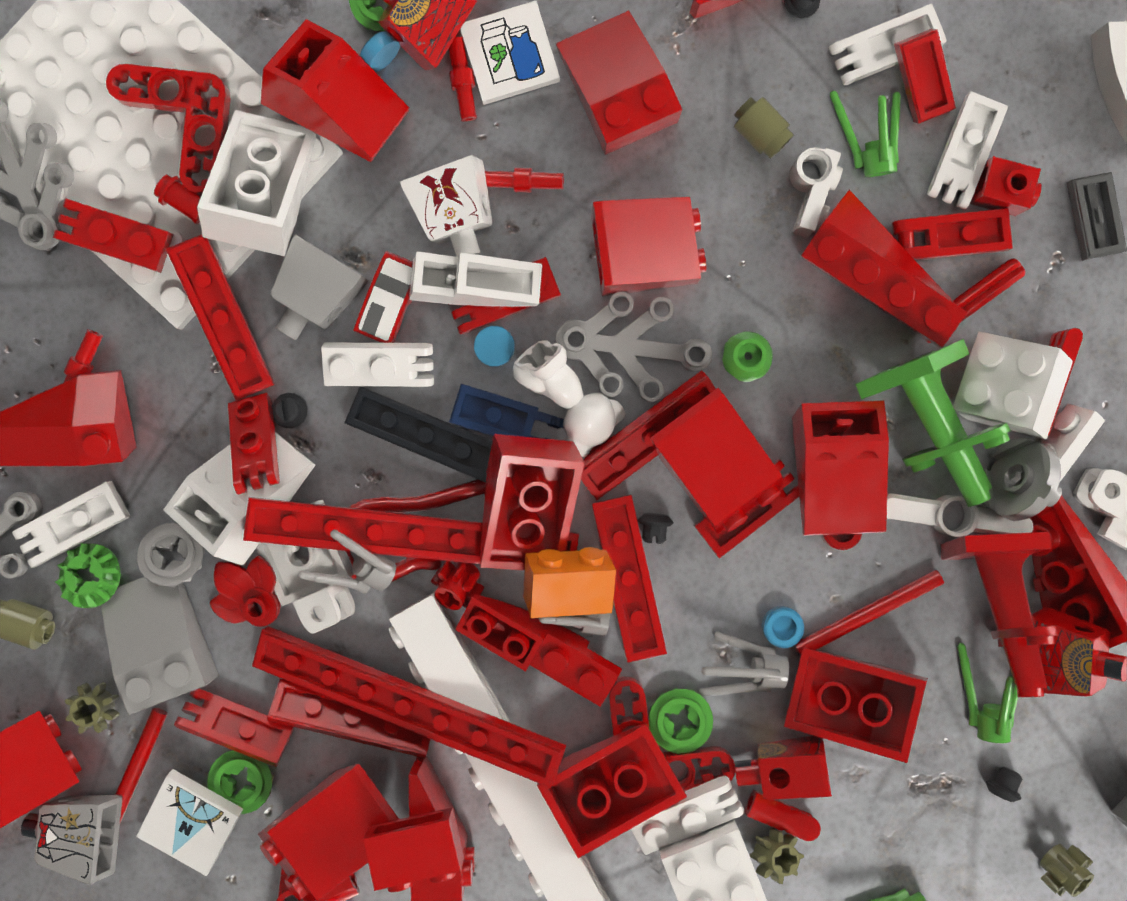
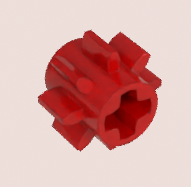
M445 561L444 565L439 567L431 579V583L438 586L435 591L437 601L451 610H459L462 606L467 608L472 597L475 594L481 595L485 589L483 585L477 583L480 579V572L472 563Z

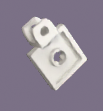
M1085 469L1073 491L1074 498L1084 507L1101 516H1106L1097 535L1127 550V475L1111 469ZM1096 481L1093 488L1089 492L1088 487L1090 483Z
M323 499L311 503L325 505ZM260 542L256 550L271 565L275 572L276 584L274 590L281 606L293 602L297 614L308 632L316 633L354 614L355 604L348 587L313 582L298 577L300 571L317 572L345 578L355 575L352 572V564L346 551L307 547L309 550V561L306 562L304 558L298 559L295 552L300 549V546ZM313 610H315V613H316V615L318 616V618H319L320 620H318V619L314 616Z

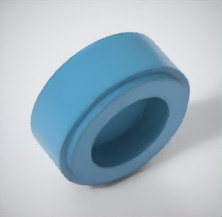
M382 31L366 42L361 50L360 57L375 72H379L396 57L400 44L388 31Z
M489 326L481 330L476 336L474 350L476 356L483 364L490 367H500L508 363L513 357L515 343L513 337L506 329L499 326Z
M777 606L765 614L762 620V631L765 638L774 646L789 648L801 640L804 634V622L801 616L793 609L786 606Z

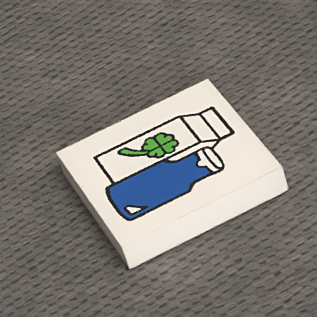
M536 0L464 22L460 31L483 105L560 82L558 69Z

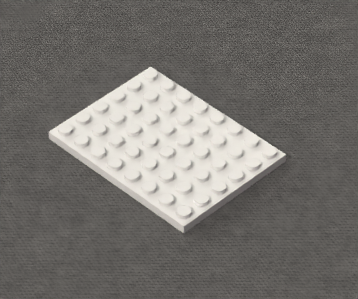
M37 0L0 40V99L7 106L8 118L4 123L21 162L23 161L28 143L26 132L30 125L34 123H47L57 133L55 146L45 149L34 188L36 197L40 202L46 184L43 176L45 167L52 163H65L71 167L74 173V181L70 187L62 188L55 213L57 220L60 214L75 219L78 212L70 211L63 207L66 198L174 234L170 247L202 234L200 223L195 224L190 218L168 204L161 205L158 203L159 198L153 194L157 183L164 175L168 174L171 177L178 176L180 178L179 169L186 113L129 107L121 104L109 94L106 88V78L109 71L119 64L205 72L216 75L227 85L230 91L231 102L228 127L235 110L299 125L261 104L262 77L178 0ZM130 76L127 83H120L119 88L126 94L128 89L132 87L142 88L148 94L147 86L137 84ZM166 80L159 87V96L162 100H171L179 92V84L175 80ZM210 85L209 91L202 92L201 97L208 104L207 114L205 115L216 119L217 115H214L209 110L211 97H218L219 93ZM203 125L197 129L195 133L197 145L207 146L214 141L216 136L214 127ZM40 130L39 138L43 143L45 136L43 131ZM316 134L302 198L343 154L336 144ZM194 152L193 156L201 160V170L199 173H193L192 179L201 186L202 180L208 179L210 176L203 169L204 157L212 160L213 156H204ZM0 158V168L6 171ZM57 170L56 178L60 182L62 176L60 171ZM64 225L70 232H72L73 227ZM209 239L227 280L255 250ZM92 251L177 329L182 330L196 315L168 254L162 272L159 273Z

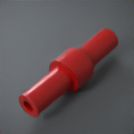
M455 37L449 46L452 65L449 77L451 89L456 91L461 121L469 122L477 119L472 88L475 87L473 69L468 67L463 37Z
M515 167L514 172L485 171L487 187L514 188V192L531 193L532 189H564V173L533 172L532 168Z
M87 329L75 357L70 356L63 371L66 374L64 382L77 375L92 372L94 366L91 362L103 338L102 334Z

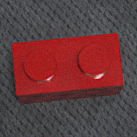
M453 807L369 826L363 838L374 891L387 888L389 892H399L410 888L414 884L413 882L429 878L433 883L447 881L453 878L456 872H460L462 868L464 854Z

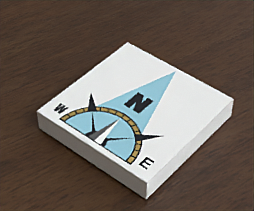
M172 769L166 776L136 837L207 876L218 859L243 808Z

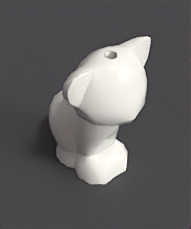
M547 340L539 341L528 348L514 362L513 376L527 389L546 396L557 405L567 409L563 422L567 441H574L584 459L594 446L600 445L610 438L614 427L624 420L625 410L618 401L608 399L602 393L583 395L578 376L566 365L567 353L564 347L558 343L551 344Z

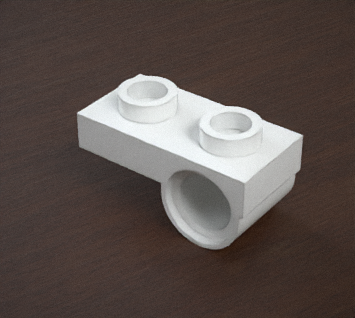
M809 148L802 152L791 166L789 172L791 184L798 191L805 193L792 231L793 234L808 238L826 220L830 206L824 205L828 191H835L843 171L842 167L837 166L841 156L840 152L828 148ZM805 162L814 163L819 168L820 177L818 179L808 178L802 170V164Z

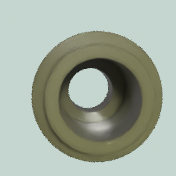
M752 97L749 98L734 114L738 119L734 128L760 155L764 152L770 159L794 136L788 129L790 124L764 97L760 98L757 102Z
M16 599L0 600V639L33 650L50 641L56 626L51 611Z

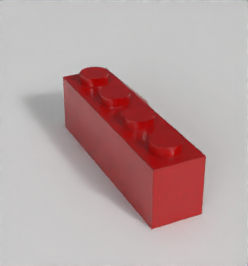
M850 189L823 222L801 255L805 261L939 348L944 347L968 313L954 303Z

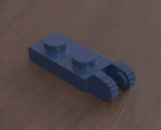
M465 384L460 385L449 420L450 423L491 436L502 434L539 438L531 435L535 420L547 423L548 426L564 429L563 418L538 411V407Z

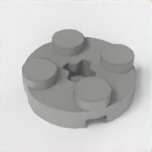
M1016 438L1002 445L992 456L997 460L993 464L991 471L984 470L992 486L989 490L992 498L984 503L990 509L1011 521L1025 520L1037 515L1046 506L1049 507L1056 504L1062 494V489L1059 485L1061 464L1057 454L1047 445L1030 438ZM1024 472L1025 477L1022 483L1018 486L1015 485L1020 480L1021 473Z

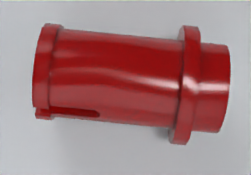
M164 175L157 183L153 193L159 198L158 203L163 206L168 204L190 218L195 224L200 223L197 206L201 196L185 188L178 176Z

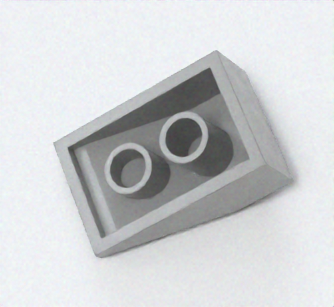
M142 577L119 586L114 595L101 605L113 677L128 716L206 686L219 677L183 583L177 584L175 588L162 585L157 586L146 577Z

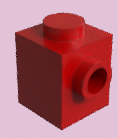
M993 156L985 164L970 204L990 210L1009 208V215L1017 216L1031 209L1037 203L1042 189V184L1038 183L1041 169Z

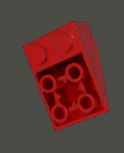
M305 19L263 68L262 105L369 162L374 159L409 112L410 107L343 38L308 19Z
M884 400L802 403L792 416L803 536L885 533L887 523L889 437Z

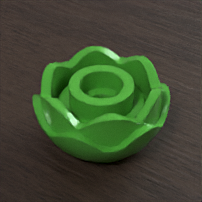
M744 331L727 340L724 345L722 362L725 370L737 380L751 382L763 377L769 371L773 352L771 345L763 336L756 332ZM748 352L752 355L750 360L745 359V353Z

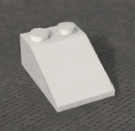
M235 110L197 206L202 236L285 257L296 225L316 133L300 125Z

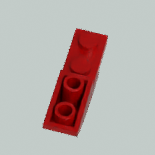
M475 594L455 628L456 631L526 672L528 667L532 666L599 707L603 704L622 671L621 667L588 649L590 641L561 625L541 623L539 618H530L528 610L493 598Z

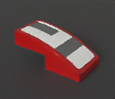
M389 251L384 253L364 299L353 331L381 343L395 342L407 306L412 303V300H409L413 261Z

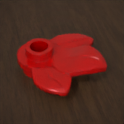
M258 555L252 559L247 569L232 562L220 561L216 563L214 583L220 594L215 596L209 604L217 616L233 624L247 620L250 624L257 627L268 626L277 619L281 604L274 591L276 575L271 565L262 556ZM256 603L261 606L262 612L258 610Z

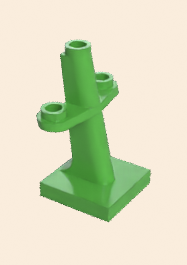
M964 339L937 351L934 350L904 364L895 365L856 383L855 385L861 399L898 385L902 386L935 445L934 447L923 449L904 457L902 460L906 467L910 466L913 472H918L935 465V458L941 457L968 507L984 503L992 498L989 492L992 486L972 446L983 443L985 449L1001 445L1010 440L1008 432L1011 429L1006 422L967 436L941 381V368L970 354Z

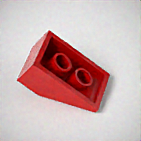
M629 10L556 43V48L605 155L678 123L683 109L664 68Z
M494 434L486 475L480 568L525 570L526 553H539L546 549H553L559 552L566 550L585 464L574 441Z
M803 647L784 727L907 763L928 678Z
M646 722L563 758L551 788L537 783L538 789L577 858L584 856L687 797Z
M428 756L426 759L417 757L408 775L409 817L453 807L464 859L461 871L456 872V875L447 881L433 883L429 878L413 882L414 884L411 886V901H462L465 887L472 886L473 872H475V847H468V833Z

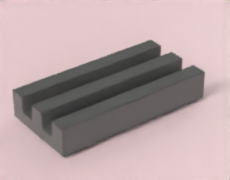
M1112 172L1068 181V193L1082 261L1126 252L1127 246ZM1098 183L1100 185L1111 246L1108 247L1103 227L1102 208L1099 207L1095 184Z

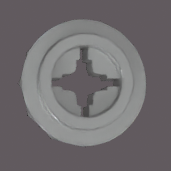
M166 523L155 527L142 539L137 552V563L141 573L155 585L175 588L177 584L191 582V578L196 571L202 569V559L205 550L178 523ZM179 545L177 552L185 559L184 562L172 560L169 566H167V560L160 554L158 549L161 551H172L175 546Z

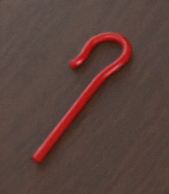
M600 445L594 446L589 452V454L593 452L595 449H597ZM476 479L421 496L367 498L356 502L348 508L394 513L427 511L485 494L486 483ZM346 551L349 560L353 565L355 559L353 558L350 551ZM407 557L395 563L396 572L392 582L418 570H437L441 567L442 560ZM356 575L350 576L353 579H356Z

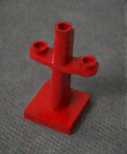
M1050 532L967 535L940 544L941 560L975 559L997 630L991 631L993 639H997L998 647L1004 648L1017 688V697H1044L1043 688H1047L1038 645L1055 644L1054 635H1058L1055 626L1034 627L1024 585L1022 567L1025 560L1031 554L1052 549Z

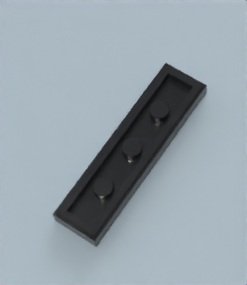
M359 387L345 419V424L486 483L492 446L491 440L364 387Z

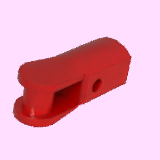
M752 790L744 810L747 817L778 830H784L786 833L804 841H814L818 838L821 832L820 823L810 813L778 799H764L763 793Z

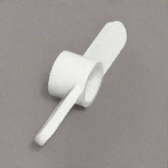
M887 494L888 519L932 525L936 531L945 535L962 537L969 535L971 532L1012 534L1031 533L1033 530V523L1030 518L1011 521L990 508L977 507L976 505L968 507L962 496L943 495L936 500ZM952 501L959 502L964 510V520L955 530L947 529L942 519L944 508Z

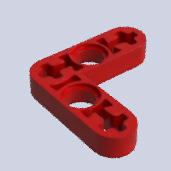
M119 64L113 67L107 75L106 88L109 94L121 104L129 107L186 113L179 176L185 188L202 196L208 179H203L201 186L192 179V174L199 173L201 170V160L193 156V153L197 152L204 156H213L212 160L206 157L203 160V169L210 174L228 129L231 96L227 85L216 75L205 72L133 64ZM130 76L137 84L147 86L148 94L142 88L133 87L129 88L126 94L119 86L120 83H127ZM166 80H175L179 84V92L171 100H162L159 96V87ZM210 85L219 93L218 97H211L209 110L214 115H217L216 119L205 115L207 114L208 104L201 97L202 92L209 91ZM203 125L213 126L216 132L214 141L207 146L197 145L195 141V133Z
M624 676L618 678L609 692L613 736L621 733L627 726H638L646 722L649 728L646 696L642 685L632 677ZM630 686L632 693H638V697L632 698L631 704L633 715L641 712V718L627 716L617 720V715L625 716L623 701L615 699L616 695L622 694V687ZM720 746L701 747L689 753L663 752L669 764L673 761H681L688 767L686 777L679 781L684 791L721 776H727L731 782L735 775V763L732 756L726 749ZM719 757L723 764H727L726 767L720 769V775L714 776L711 769L699 770L701 778L695 779L696 771L692 759L698 758L700 767L712 765V758Z

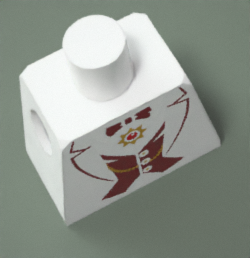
M470 155L400 181L407 199L431 242L441 244L451 241L456 257L459 256L460 252L475 255L481 254L474 232L492 225L485 168L481 159Z

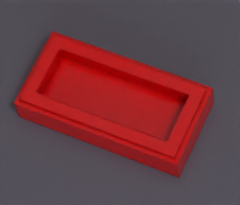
M931 28L894 43L913 122L919 124L956 109L938 29Z

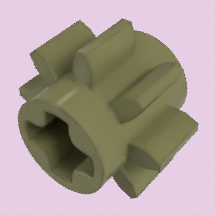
M86 682L77 687L79 696L73 695L65 699V703L70 706L69 715L65 720L73 721L74 724L79 726L78 733L82 734L92 725L94 730L100 733L107 729L106 720H113L119 716L120 713L114 710L115 700L119 698V695H112L109 691L105 690V682L98 684L93 691ZM94 704L97 710L91 712L88 705Z
M770 828L769 836L755 837L757 842L754 852L750 853L749 856L760 864L755 871L758 875L765 879L770 876L772 880L779 884H783L784 876L798 875L797 869L800 859L804 858V854L794 848L798 840L796 837L788 833L783 835L781 831L775 828Z
M1058 844L1052 847L1041 859L1040 866L1046 873L1040 879L1055 894L1057 893L1062 896L1067 891L1072 897H1076L1094 879V875L1087 869L1093 861L1074 845H1071L1067 850L1062 844Z

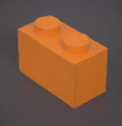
M586 547L580 551L559 552L553 549H546L539 553H526L523 597L530 618L612 613L616 569L607 550Z

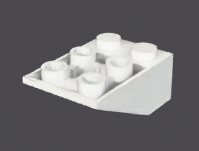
M276 432L279 484L270 486L266 474H263V488L253 490L250 479H247V493L238 495L233 486L231 445H228L189 474L163 509L212 556L244 565L260 543L243 541L248 497L290 501L315 467L313 462Z

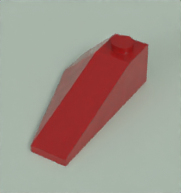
M121 370L77 375L64 383L0 411V466H88L123 462L137 448Z
M1061 495L1056 504L1049 507L1046 506L1040 513L1030 518L1033 523L1031 533L1050 532L1052 548L1031 554L1036 575L1033 578L1035 592L1040 594L1042 609L1045 607L1051 608L1107 629L1110 633L1109 648L1127 642V581Z

